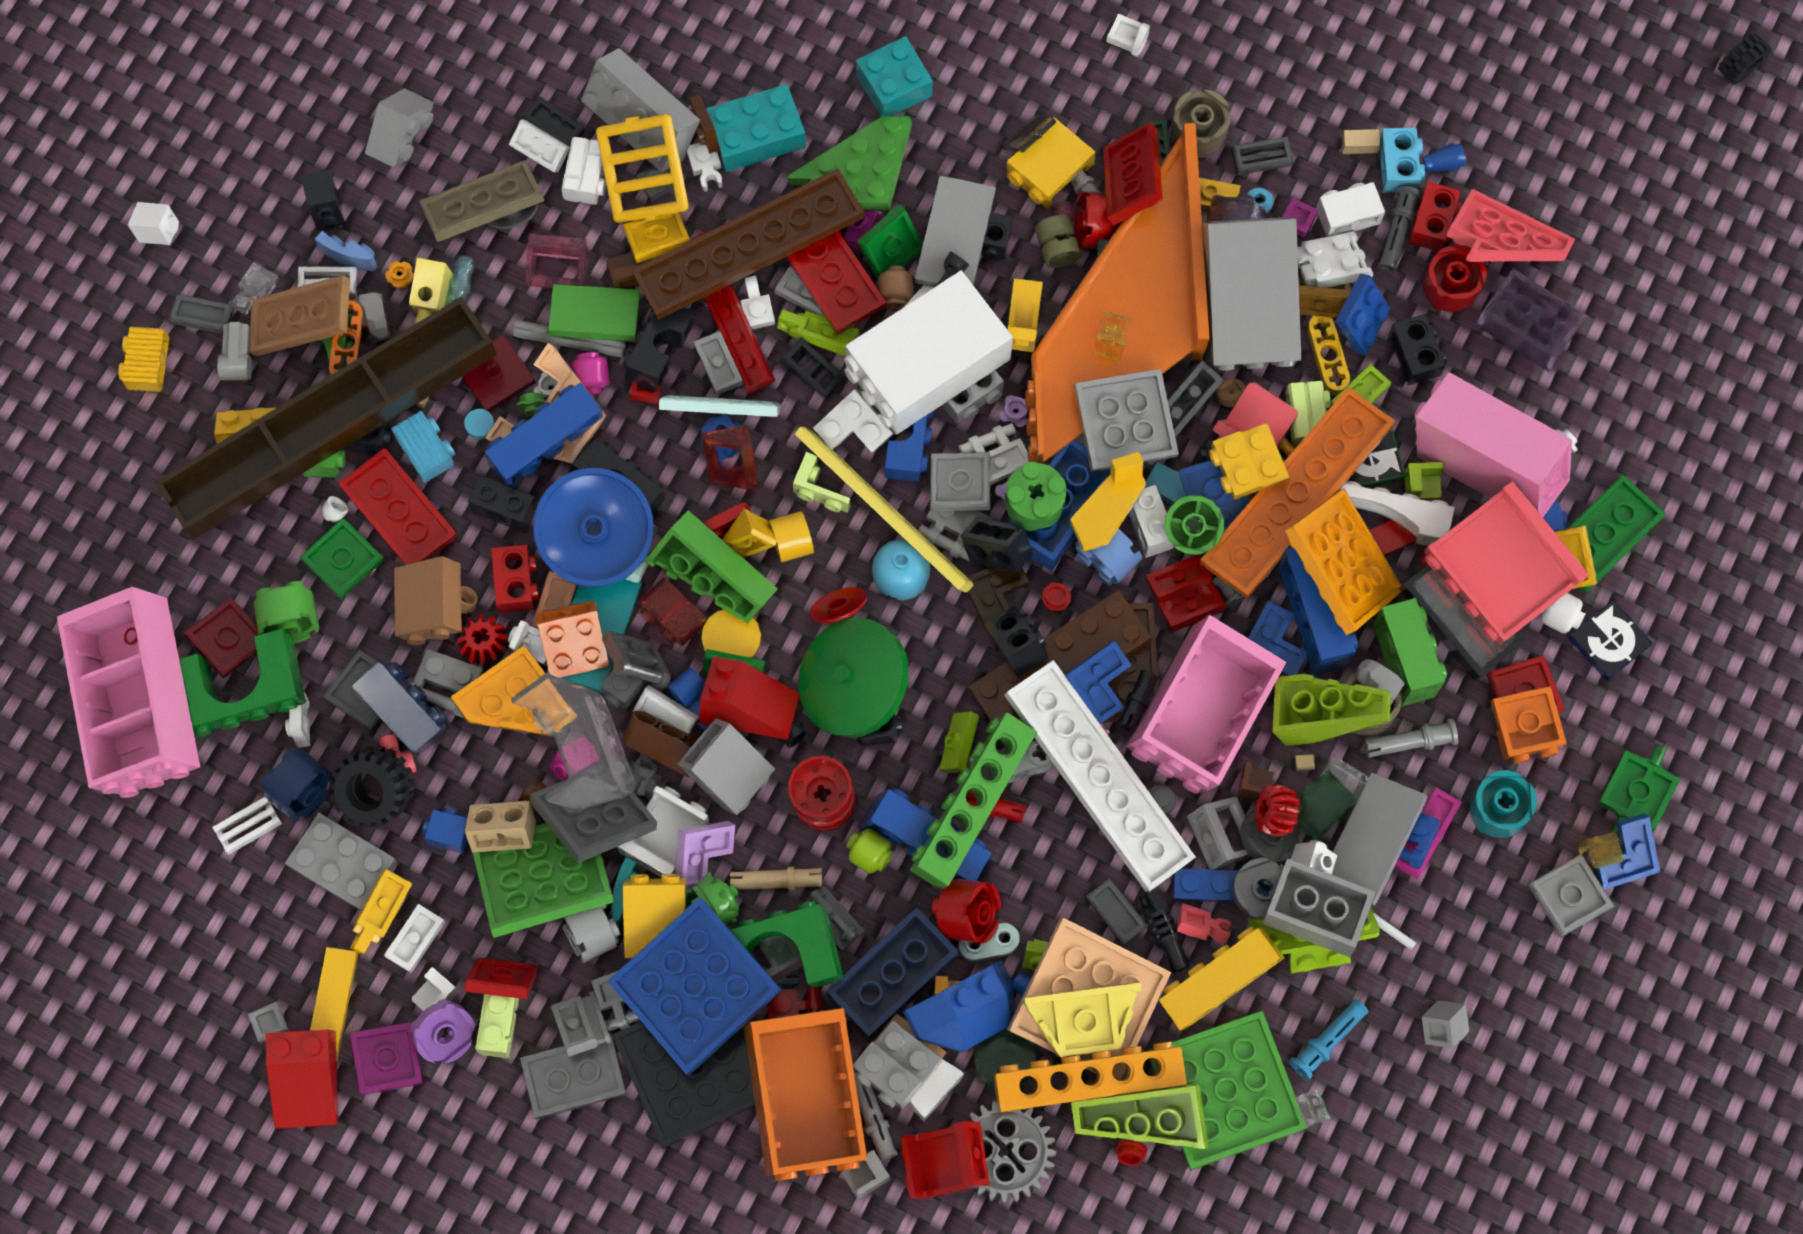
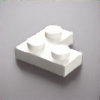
M854 389L813 427L832 450L836 449L854 432L872 453L894 434L891 427L889 429L884 427L878 417L879 413L877 410L867 404L858 389Z

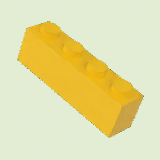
M1252 926L1237 936L1239 942L1230 948L1227 944L1212 954L1215 959L1205 966L1201 962L1188 971L1190 977L1181 984L1177 980L1163 990L1165 996L1160 998L1159 1001L1180 1031L1189 1028L1284 959V956L1264 928H1257L1255 930Z

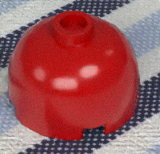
M1081 191L1077 197L1075 206L1081 207L1079 214L1074 215L1073 222L1074 237L1077 239L1080 249L1091 250L1106 246L1121 224L1120 222L1113 226L1107 219L1106 196L1101 193Z

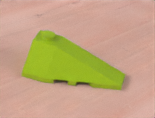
M1308 674L1281 676L1275 682L1272 732L1285 746L1316 743L1390 721L1391 693L1389 690L1369 686L1343 684L1333 679H1328V681L1317 679L1313 675Z

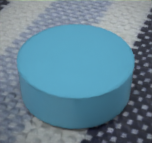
M484 409L472 410L467 414L464 421L468 435L477 440L486 439V436L495 424L492 415Z

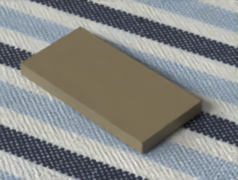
M526 160L420 200L419 203L436 241L440 242L544 201V198Z

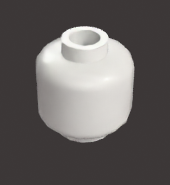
M1566 593L1541 613V621L1543 624L1563 634L1569 632L1572 627L1578 629L1585 617V613L1581 612L1583 603L1575 596Z

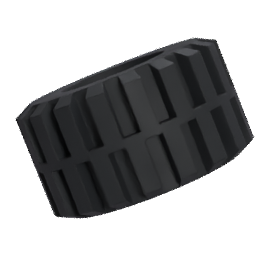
M369 746L362 750L360 749L338 764L339 767L333 771L332 777L335 779L330 782L329 787L334 790L330 797L331 801H336L338 804L334 807L338 813L342 811L345 814L343 819L347 822L351 819L354 820V826L361 827L365 824L366 828H373L376 825L378 827L383 826L397 817L409 806L410 803L408 801L414 795V791L410 790V788L415 786V780L409 778V775L413 772L410 767L405 768L403 763L406 760L402 756L400 758L395 757L397 752L392 749L385 752V747L377 746L376 748ZM363 773H369L379 780L383 788L382 801L374 800L365 793L361 783Z

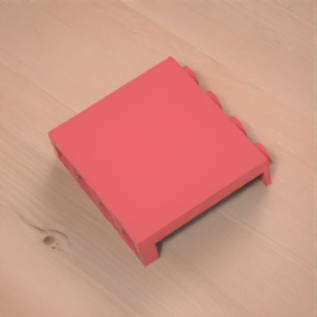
M1513 481L1424 550V553L1427 555L1425 557L1427 564L1435 572L1437 570L1441 572L1445 577L1444 584L1453 595L1458 593L1465 602L1463 604L1465 611L1473 619L1477 617L1484 626L1482 631L1491 642L1496 641L1499 645L1589 576L1588 572Z

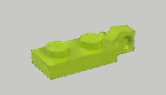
M783 309L777 326L778 329L796 339L802 337L807 343L846 356L845 346L858 338L860 333L859 329L851 327L837 335L825 317L807 310L805 314H795Z

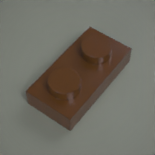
M700 94L690 97L692 107L690 111L700 119L695 131L699 144L705 143L709 154L720 151L715 128Z

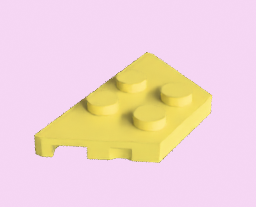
M1140 982L1023 997L1022 1002L1058 1057L1121 1049L1126 1035L1125 1029L1130 1023L1133 1014L1132 1008L1137 993H1140L1142 986Z

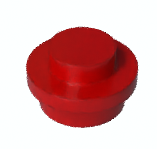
M1050 583L1042 591V603L1050 611H1063L1070 604L1071 592L1062 583Z
M1124 1139L1116 1144L1115 1152L1118 1155L1119 1162L1122 1164L1137 1166L1146 1157L1147 1148L1139 1141Z

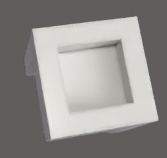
M432 967L424 975L427 980L426 983L412 997V1001L424 1011L442 999L452 1001L459 992L454 985Z

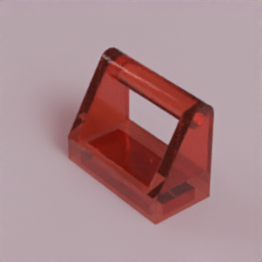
M748 425L703 433L702 441L709 481L746 490L758 488ZM715 446L740 450L742 466L719 470Z

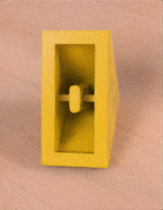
M746 509L742 510L722 539L742 558L775 546L777 541L769 521Z

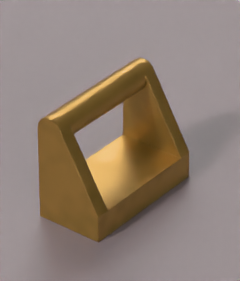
M1298 276L1300 314L1337 318L1351 292L1350 284L1329 288L1306 286L1302 276Z

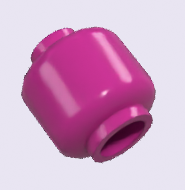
M599 352L576 355V360L570 364V368L591 395L602 394L601 388L609 385L608 361L606 358L599 356Z

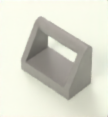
M1237 796L1204 804L1187 816L1210 870H1218L1251 857L1245 849L1237 852L1233 851L1217 812L1229 808L1240 833L1241 824L1246 816Z

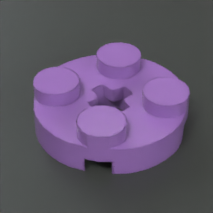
M442 999L425 1009L410 1026L414 1047L425 1060L435 1063L434 1061L442 1060L444 1063H448L460 1058L470 1048L473 1041L471 1036L473 1030L475 1031L474 1021L465 1008L459 1004L452 1003L448 999ZM449 1027L446 1037L443 1038L441 1035L437 1037L440 1029Z

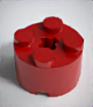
M1460 245L1448 246L1441 249L1431 260L1424 275L1423 290L1434 309L1459 312L1471 307L1477 300L1484 286L1487 271L1484 262H1469L1466 260L1470 252L1469 248Z
M953 878L949 886L942 889L940 896L933 900L932 913L937 916L940 932L948 940L987 943L997 931L999 921L995 920L996 910L1001 911V900L999 892L993 884Z

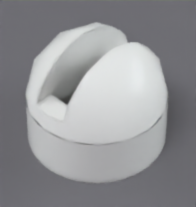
M330 496L322 506L324 519L327 521L331 520V522H338L348 512L345 502L335 496Z

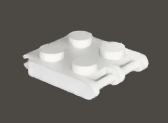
M1355 232L1301 242V246L1297 247L1298 268L1301 269L1300 273L1306 286L1329 288L1356 282L1360 274L1370 275L1372 278V269L1367 267L1364 261L1366 256L1364 251L1359 249L1357 245L1358 237Z

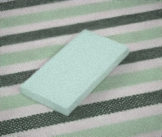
M665 395L659 400V410L778 417L781 409V403L772 401Z

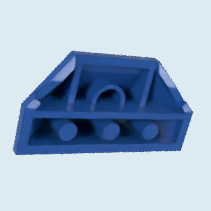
M1000 960L903 1011L917 1040L931 1042L941 1047L963 1052L1009 1027L1013 1018L1015 989L1012 986V980L1003 962Z

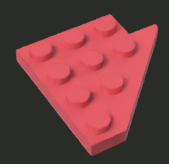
M1474 189L1471 190L1446 235L1457 244L1472 248L1466 258L1469 262L1564 261L1575 241L1574 238Z

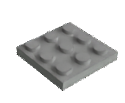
M1161 369L1078 382L1073 385L1091 471L1111 468V460L1136 452H1140L1143 462L1173 458L1179 455Z

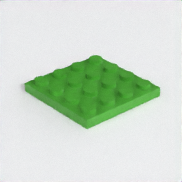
M547 823L535 826L532 848L473 853L493 938L614 902L601 854L577 863Z
M1263 1011L1172 1042L1173 1047H1181L1187 1085L1199 1083L1208 1139V1147L1206 1149L1181 1146L1190 1171L1308 1128ZM1148 1058L1153 1074H1155L1158 1070V1064L1155 1059Z

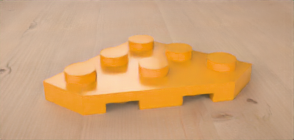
M525 645L450 697V700L467 723L554 736L578 718Z

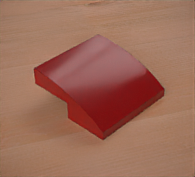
M1200 554L1146 575V580L1153 597L1172 633L1197 623L1209 615L1213 616L1225 611V603L1212 583V574L1200 564V559L1202 558Z

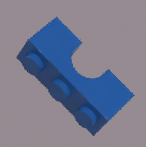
M934 410L908 427L912 435L907 440L900 442L888 440L885 478L920 482L921 472H927L928 455H923L924 445H930L932 428L927 427V419L934 417Z

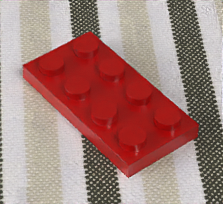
M1150 121L1103 148L1107 219L1113 226L1130 219L1134 214L1147 207L1154 206L1163 199L1157 128Z
M839 231L786 257L837 335L887 307V302Z
M386 448L382 449L338 483L343 492L404 565L428 560L458 538L454 529Z

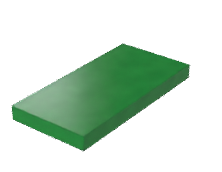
M1622 474L1567 529L1586 526L1598 583L1664 518L1666 513ZM1595 585L1580 587L1579 589L1586 595Z

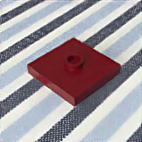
M504 335L492 341L497 353L496 356L461 377L483 409L491 412L536 383L534 377Z
M232 597L184 632V637L223 679L257 654L254 637L259 635L257 624Z

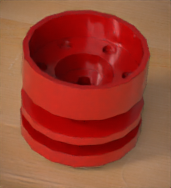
M814 756L802 761L792 771L788 782L789 797L798 818L806 826L819 831L833 830L842 826L852 816L856 805L855 790L846 767L839 761L827 756ZM821 793H826L827 801L821 802Z

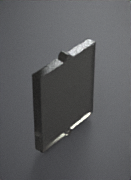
M1033 116L1000 146L1006 151L1023 153L1057 122L1052 117Z

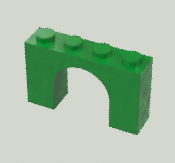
M278 629L254 637L260 665V677L256 687L247 697L233 703L220 702L216 697L209 664L203 657L194 654L179 659L194 737L209 736L213 730L219 728L233 729L239 727L240 722L250 719L252 721L264 720L269 717L270 713L277 711L286 713L291 709L297 708V705L306 703L293 636L284 629Z
M815 901L803 903L798 906L799 910L787 913L786 910H780L770 913L769 919L759 922L757 919L742 921L739 923L740 927L730 930L750 954H752L759 943L767 938L774 936L791 938L800 951L807 983L814 988L844 980L827 908L821 904H816Z

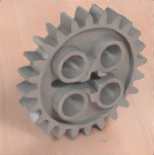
M992 1101L991 1111H988L981 1105L980 1117L972 1112L969 1115L972 1122L981 1123L983 1143L988 1144L992 1150V1154L986 1158L990 1185L980 1187L977 1195L981 1196L985 1191H988L989 1201L992 1202L996 1194L1001 1197L1002 1204H1005L1008 1195H1012L1016 1203L1019 1201L1020 1192L1027 1198H1030L1031 1192L1029 1187L1032 1186L1038 1191L1041 1189L1038 1181L1039 1178L1048 1181L1049 1175L1044 1171V1168H1054L1055 1164L1048 1161L1047 1158L1056 1156L1055 1150L1048 1149V1146L1055 1142V1138L1045 1137V1134L1050 1130V1126H1039L1043 1116L1040 1115L1033 1119L1031 1117L1033 1108L1027 1109L1025 1113L1021 1109L999 1112L996 1101ZM1001 1122H1009L1013 1125L1015 1132L1010 1137H1003L998 1133L997 1126ZM989 1130L1002 1147L1006 1148L1008 1145L1012 1147L1010 1155L1025 1168L1024 1173L1017 1169L1008 1156L1005 1155L1001 1158L998 1155L1000 1152L999 1146L986 1136L985 1131ZM1023 1145H1031L1036 1151L1035 1158L1024 1160L1019 1155V1148ZM1001 1166H1007L1012 1170L1013 1178L1010 1181L1003 1182L997 1178L996 1170Z

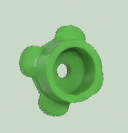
M526 393L519 397L520 402L516 403V406L520 408L519 413L525 416H535V411L545 403V400L540 393Z

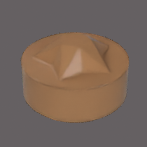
M1234 378L1223 380L1216 389L1218 402L1226 407H1234L1245 390L1244 383Z

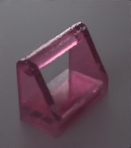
M529 234L525 285L553 288V284L584 286L589 255L587 239ZM536 256L579 260L577 279L534 275Z

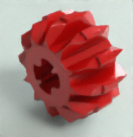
M479 614L478 622L476 623L471 618H468L469 628L462 627V632H459L462 636L456 639L457 645L462 647L460 654L462 657L469 655L468 660L471 664L480 659L481 665L485 666L489 657H491L493 662H497L496 652L504 654L506 648L502 644L508 642V636L502 634L505 630L504 625H496V619L493 616L485 622L484 616ZM487 636V642L481 641L480 644H478L477 639L483 640L484 637Z
M1277 784L1268 785L1267 788L1261 789L1260 797L1256 798V808H1254L1256 811L1254 822L1257 823L1258 831L1273 837H1285L1287 833L1293 832L1294 824H1298L1297 815L1300 813L1298 811L1300 800L1296 798V791Z

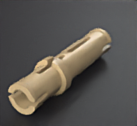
M794 866L788 867V870L730 871V886L733 884L737 890L788 888L789 891H795V888L823 887L822 867L794 869Z

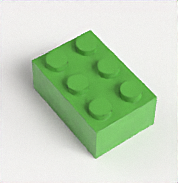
M1416 598L1382 607L1372 624L1387 668L1405 682L1400 691L1401 707L1435 698L1447 678L1446 668L1442 661L1438 662L1435 653L1437 651L1436 640L1432 633H1428L1425 625L1427 623L1425 609L1423 606L1418 605Z

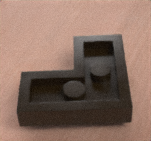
M989 567L968 576L974 586L967 593L987 634L989 632L984 624L1010 609L1004 595L1029 585V580L1023 568L1018 573Z

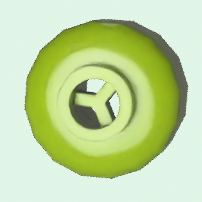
M871 828L863 830L860 834L855 832L846 846L850 849L849 861L869 874L877 870L882 872L894 853L891 850V841Z

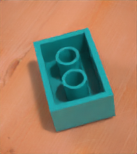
M788 84L706 108L716 131L720 149L718 154L725 172L806 148L805 131Z

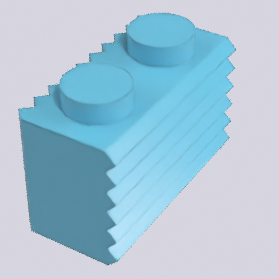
M419 411L402 423H398L397 426L392 427L396 440L424 483L455 466L452 460L455 452L447 439L441 442L437 435L440 429L432 416L426 418L424 413Z

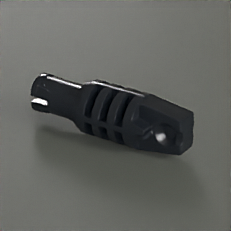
M1157 889L1144 892L1139 897L1143 908L1142 913L1145 922L1149 925V930L1152 932L1153 939L1156 940V946L1159 949H1163L1173 974L1187 969L1191 964L1181 946L1182 935L1180 932H1177V924L1174 923V918L1170 914L1171 911L1166 902H1163Z

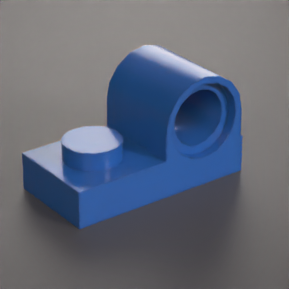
M689 667L667 686V691L678 704L699 716L700 698L705 682L693 668ZM698 718L696 724L704 732L709 725L700 724Z

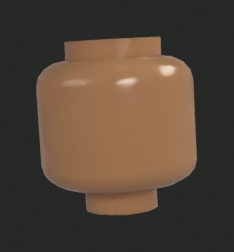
M891 266L878 277V290L887 302L886 309L899 311L915 295V277L910 272H907L905 267Z

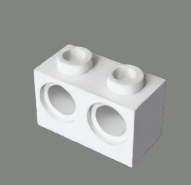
M1156 485L1144 488L1128 514L1144 556L1147 558L1171 550L1174 546L1168 540L1165 532V516L1167 513Z

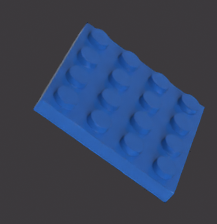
M701 897L608 980V983L687 1075H690L782 991Z

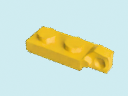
M383 869L354 922L355 925L352 931L357 933L350 949L360 954H365L371 941L377 944L380 938H384L412 885L411 882L387 869Z

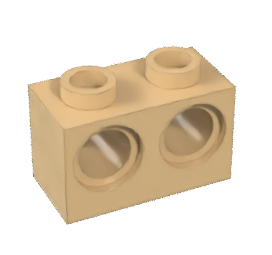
M530 801L470 805L465 834L472 853L532 848L536 820Z

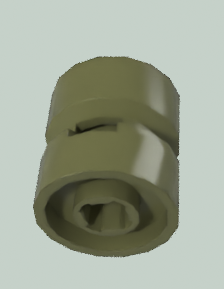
M1068 215L1052 216L1042 220L1035 226L1038 242L1043 246L1042 254L1047 267L1059 268L1067 266L1081 257V250L1077 239L1073 237L1075 231Z

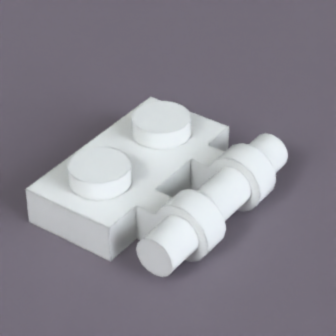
M1012 423L1003 427L998 425L992 428V432L980 437L975 435L968 438L967 443L958 446L960 453L985 452L984 447L996 442L999 444L1000 447L989 451L990 485L1010 477L1015 470L1028 462V452L1021 438L1009 442L1007 438L1016 434Z

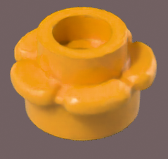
M399 261L391 263L388 266L389 270L385 273L387 282L399 289L409 286L414 277L412 266L405 261L402 263ZM402 272V275L398 276L397 273Z

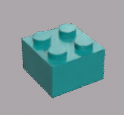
M906 36L856 60V76L880 117L893 116L932 97L933 80Z

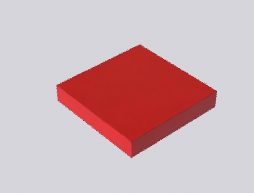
M1544 655L1492 670L1486 674L1495 698L1551 686L1558 714L1565 711Z
M478 957L465 981V992L527 999L537 977L538 965Z

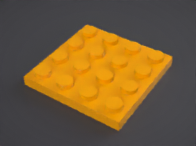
M1344 488L1285 530L1290 545L1297 551L1303 561L1306 572L1313 578L1319 589L1320 596L1327 602L1334 614L1336 623L1343 629L1346 635L1359 629L1379 612L1382 607L1386 606L1401 593L1398 589L1401 586L1399 580Z

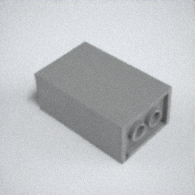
M1280 217L1202 222L1210 337L1205 350L1206 362L1212 364L1218 370H1235V364H1242L1247 369L1264 368V363L1271 362V365H1276V367L1293 366V361H1301L1296 219Z

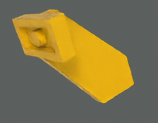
M1140 452L1111 460L1110 475L1070 519V524L1083 552L1110 543L1144 490L1146 482L1142 475L1143 459Z

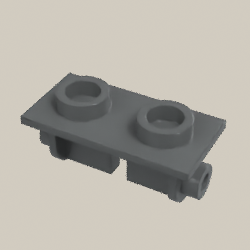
M825 886L819 891L816 889L808 896L809 900L807 902L815 901L816 904H821L827 908L835 944L841 951L846 949L865 932Z

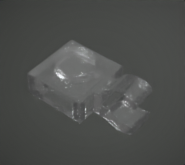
M252 263L238 284V288L242 292L233 301V304L237 305L236 310L247 315L252 308L253 299L270 295L279 282L278 275Z

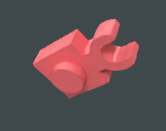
M1182 903L1178 911L1177 932L1202 940H1206L1208 936H1211L1219 943H1227L1231 933L1228 931L1231 925L1230 921L1222 918L1213 919L1211 918V912Z

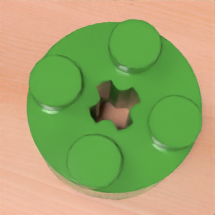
M1027 462L1015 470L1008 480L1005 495L1006 509L1012 522L1029 531H1037V529L1053 526L1061 517L1064 509L1066 482L1058 471L1042 463ZM1038 495L1035 499L1031 498V496Z
M293 581L286 584L285 587L275 589L262 588L256 592L257 598L254 600L253 605L259 635L284 629L293 636L295 644L311 638V631L315 630L316 633L319 631L314 595L311 590L304 588L303 582Z

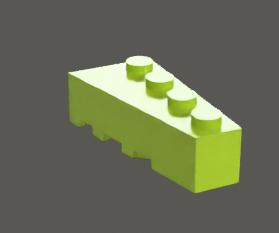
M1199 1083L1071 1102L1076 1134L1186 1146L1198 1149H1206L1208 1147Z

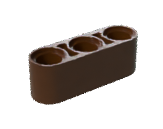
M633 711L622 741L630 748L682 775L690 777L677 764L698 739L647 712Z

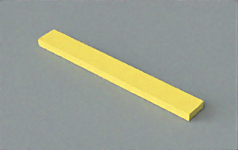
M804 426L797 430L795 435L958 590L967 593L974 586L967 576L815 432Z

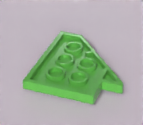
M910 116L880 117L789 174L790 186H803L838 168L863 210L890 211L912 127Z

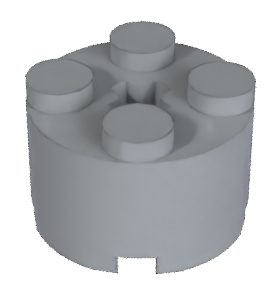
M606 905L564 917L566 924L562 928L576 956L581 955L580 962L582 964L616 948L617 943H619L618 936L620 932L613 918L607 920L604 911Z

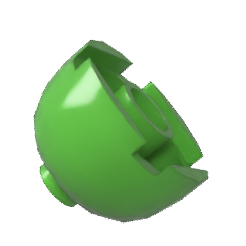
M1187 495L1178 499L1169 507L1165 516V532L1168 540L1177 550L1186 554H1202L1211 550L1219 543L1224 532V518L1220 508L1211 499L1202 495Z

